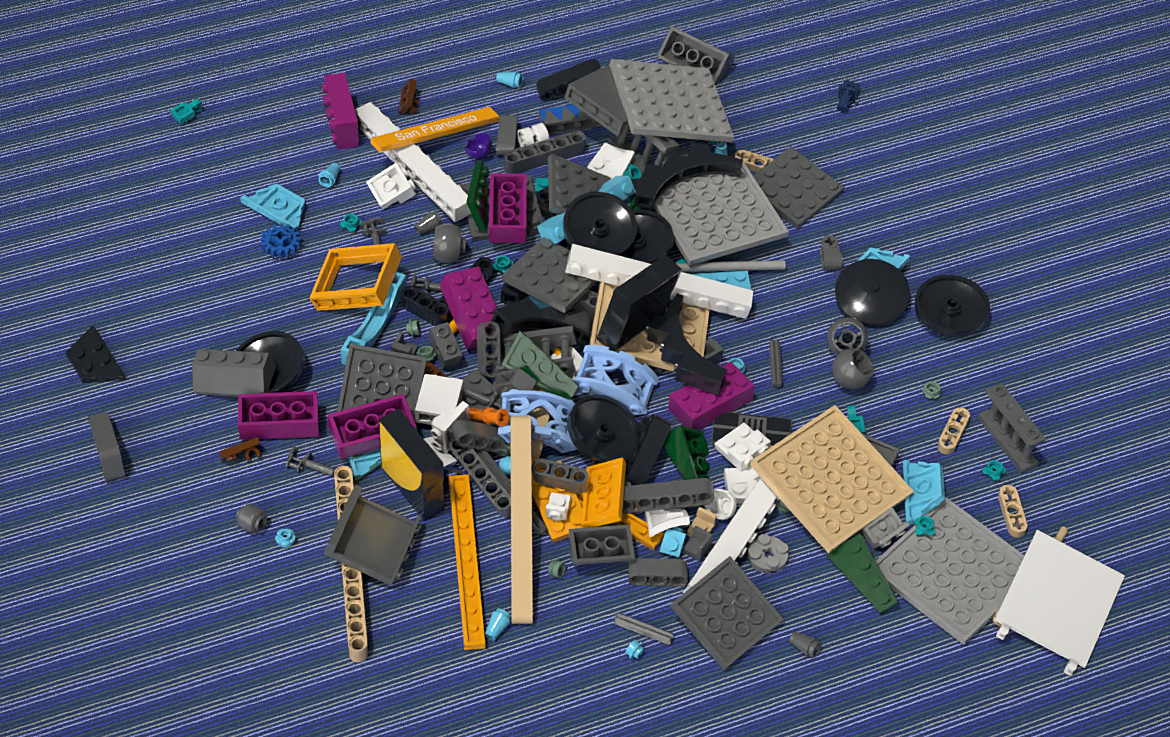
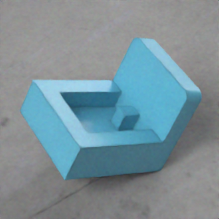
M672 527V530L666 529L659 552L680 558L685 539H687V535L683 533L684 530L678 527Z

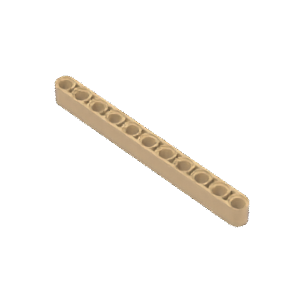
M511 416L512 624L533 623L531 416Z
M340 466L334 472L338 520L354 488L352 470L347 466ZM342 563L349 657L354 662H363L368 657L361 572Z

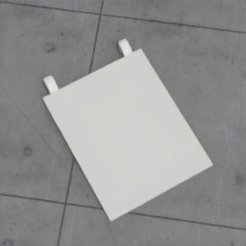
M1037 530L996 615L995 621L1002 624L996 637L1004 640L1009 629L1014 630L1068 659L1069 662L1064 673L1071 676L1073 671L1076 670L1077 665L1083 668L1086 667L1125 575Z

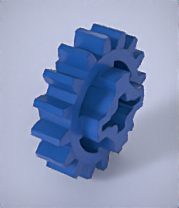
M280 223L279 227L274 224L273 229L267 227V232H262V237L260 238L262 250H265L266 255L272 254V258H275L276 255L279 256V259H282L284 255L289 258L290 253L295 255V250H300V233L296 232L295 227L290 229L289 224L286 227H283L282 223Z

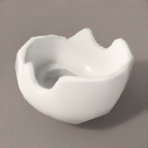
M723 489L713 490L714 500L712 503L704 505L705 510H710L713 514H716V519L718 520L731 518L737 506L734 495Z

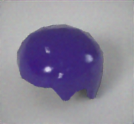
M477 133L474 140L468 139L465 146L467 155L475 159L488 156L492 150L490 135Z

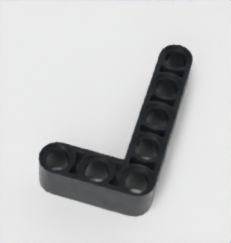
M481 257L470 268L479 266L487 284L493 276V262L488 257ZM406 286L402 289V307L434 326L446 322L450 323L453 320L444 295L437 300L413 286Z

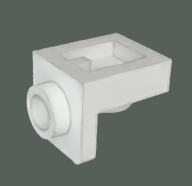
M551 493L549 503L545 508L546 517L555 521L567 520L571 496Z

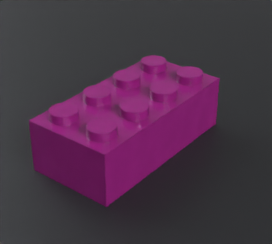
M345 73L324 75L325 83H322V91L325 95L322 98L324 106H327L325 108L326 116L330 118L328 122L330 131H333L331 133L332 141L337 144L338 150L359 147L358 121Z
M490 173L489 242L526 243L527 174Z
M479 266L445 274L439 285L467 350L477 348L478 325L481 322H491L497 309ZM489 325L486 327L487 335L491 333Z
M730 361L721 366L727 369L726 382L719 395L686 385L669 395L668 410L683 426L700 430L713 423L714 418L725 412H733L752 401L754 384Z
M317 391L238 394V431L240 440H250L257 437L258 439L319 437Z
M401 394L328 414V427L339 458L343 459L379 449V418L397 409L403 412L416 429V424L405 395Z

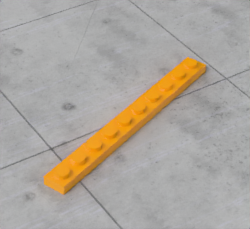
M469 475L449 476L464 650L485 649Z

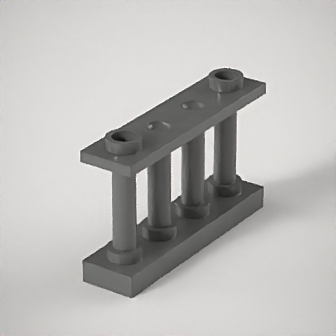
M629 124L625 125L622 135L609 138L608 140L612 146L634 151L635 156L632 164L638 167L642 173L647 163L652 164L648 159L654 145L659 149V154L654 164L657 166H662L667 153L675 152L679 148V145L671 137L644 135L648 142L642 155L637 148L643 135L635 134L632 144L626 140L630 130Z
M573 326L523 332L549 357L550 348L561 346V358L552 360L566 374L576 373L573 358L569 357V345L577 344ZM518 333L500 335V350L502 354H505V357ZM496 366L497 373L510 370L504 366Z
M1002 383L986 389L985 393L992 400L991 409L979 413L978 419L1021 474L1036 468L1039 462L1032 455L1031 451L1033 446L1046 441V438Z

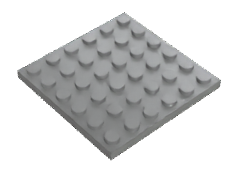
M611 59L609 65L628 117V124L632 134L720 142L733 141L734 136L708 68Z
M744 161L740 177L710 174L685 179L666 190L654 205L656 212L670 223L674 242L689 266L788 237L789 234L786 226Z
M945 497L944 501L925 515L934 520V535H917L915 533L916 525H914L876 561L892 590L965 645L994 617L997 609L1001 607L1025 555Z

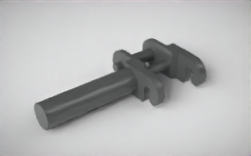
M381 217L370 218L369 221L361 223V227L364 228L363 236H372L373 245H381L379 237L382 232L383 235L387 233L383 228L376 229L374 227L378 225V221H380V224L384 223Z
M414 275L410 282V286L424 287L427 294L429 290L442 291L439 283H429L430 279H428V276L417 278ZM416 281L424 282V284H416Z
M467 387L463 389L462 394L487 404L486 408H493L495 405L502 409V405L495 402L498 397L497 392L490 398Z
M293 446L287 455L286 468L293 467L297 469V472L303 470V467H308L331 476L334 475V468L309 460L312 452H308L301 460L294 457L297 447ZM293 460L300 462L299 465L292 463Z

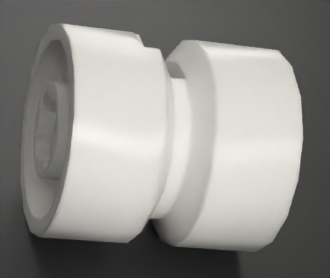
M543 123L533 125L531 129L529 127L520 129L517 132L521 147L549 139L548 131Z

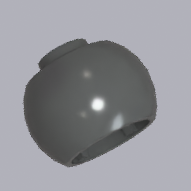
M446 223L435 227L433 258L436 261L445 264L453 263L459 260L460 253H465L466 237L461 236L462 230L458 226Z
M852 317L840 318L828 329L827 343L830 350L835 355H838L843 350L836 343L840 342L841 345L850 349L853 348L852 345L855 343L856 337L861 336L860 344L856 349L864 351L868 343V332L861 321ZM846 325L856 327L859 332L855 334L852 330L847 329ZM842 326L843 331L840 333L839 339L834 340L836 330ZM844 333L852 335L853 340L851 343H844L842 341Z
M856 348L841 351L835 357L832 364L834 379L843 388L849 390H857L866 386L872 379L874 372L873 364L868 355Z

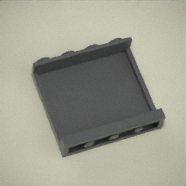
M607 65L569 84L565 95L566 100L616 136L623 134L625 125L628 124V117L620 99L610 66Z
M355 485L323 554L391 586L393 580H398L403 571V568L400 566L401 564L405 565L409 557L407 549L411 550L416 539L412 537L413 535L417 536L421 528L419 521L422 515H418L415 521L359 496L362 487Z

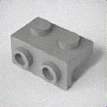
M891 507L865 526L861 532L873 549L878 546L884 548L892 542L890 539L893 536L898 538L906 532L905 528L910 524L908 521L902 523Z

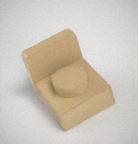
M699 507L696 518L687 530V536L692 538L695 526L712 533L716 525L717 515L713 514L710 510Z

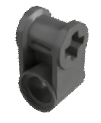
M832 235L824 236L822 238V247L819 250L822 270L842 269L843 259L837 238Z

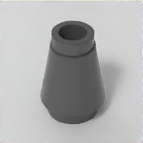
M436 211L429 212L414 225V228L420 235L435 229L436 226L442 224V220Z
M793 632L789 639V642L807 657L811 656L814 658L821 650L822 643L818 641V638Z

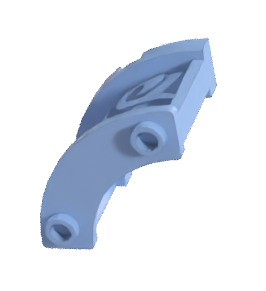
M585 345L583 350L585 354L577 377L574 378V381L579 385L578 390L581 393L611 397L622 403L633 415L647 414L648 410L646 407L653 386L657 385L659 381L654 371L645 363L641 365L635 361L634 356L621 350L617 353L610 351L609 347ZM617 368L622 370L629 384L615 385L606 372L615 371ZM595 372L589 378H585L587 373Z
M512 389L509 392L502 393V409L508 411L509 419H511V416H530L528 414L539 407H544L554 418L545 427H542L531 416V442H533V439L543 440V444L551 446L561 453L578 450L569 436L567 420L563 422L566 417L568 418L570 410L575 405L572 400L540 391ZM510 405H515L513 410L518 413H511ZM509 421L507 425L498 427V435L507 443H511V425H509Z

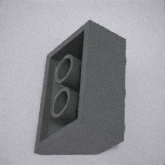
M630 525L569 529L568 545L573 565L635 561Z

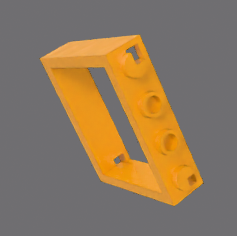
M395 243L329 249L309 299L317 311L383 306L402 255ZM384 262L374 288L330 291L340 265Z

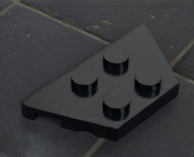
M94 326L90 327L66 351V357L82 383H92L94 381L107 382V379L118 378L119 381H125V375Z

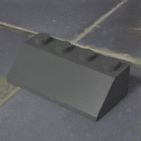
M671 26L657 58L673 65L708 68L716 85L728 73L735 56Z
M198 349L192 364L194 394L238 397V394L267 393L276 365L269 353Z

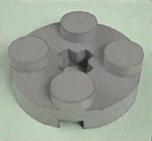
M761 534L749 545L747 555L750 565L758 572L770 574L771 571L776 570L777 572L781 571L788 561V545L776 537ZM765 552H770L773 556L765 557Z

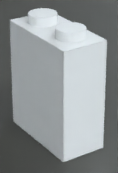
M425 374L415 408V422L432 425L433 419L443 411L450 414L452 409L461 402L463 380Z

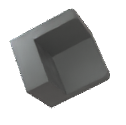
M400 331L391 346V351L415 355L417 345L404 342V332Z
M712 337L705 342L704 358L713 364H717L722 361L724 349Z
M695 526L692 538L683 548V553L701 562L711 549L713 535Z

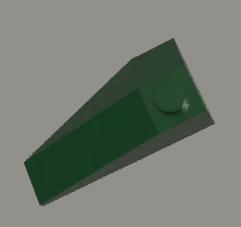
M681 425L670 430L664 442V448L685 480L710 479L707 476L710 464L706 462V456L709 453L703 431Z

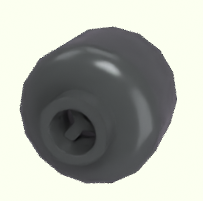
M246 504L237 511L236 517L239 527L251 533H257L265 528L267 517L263 509L253 504Z

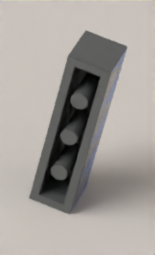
M573 104L538 111V123L545 125L549 136L602 127L600 123Z

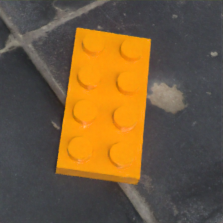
M624 458L586 468L589 477V488L584 492L581 518V526L583 528L598 527L621 521L626 470Z
M531 471L532 497L552 543L568 538L569 529L583 528L581 526L582 507L576 493L536 483ZM551 493L571 496L567 520L555 521L546 517L545 508L549 503Z

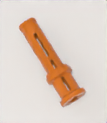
M488 407L485 410L469 408L470 420L483 421L485 424H497L498 426H505L509 421V413L506 409L495 410L492 407Z

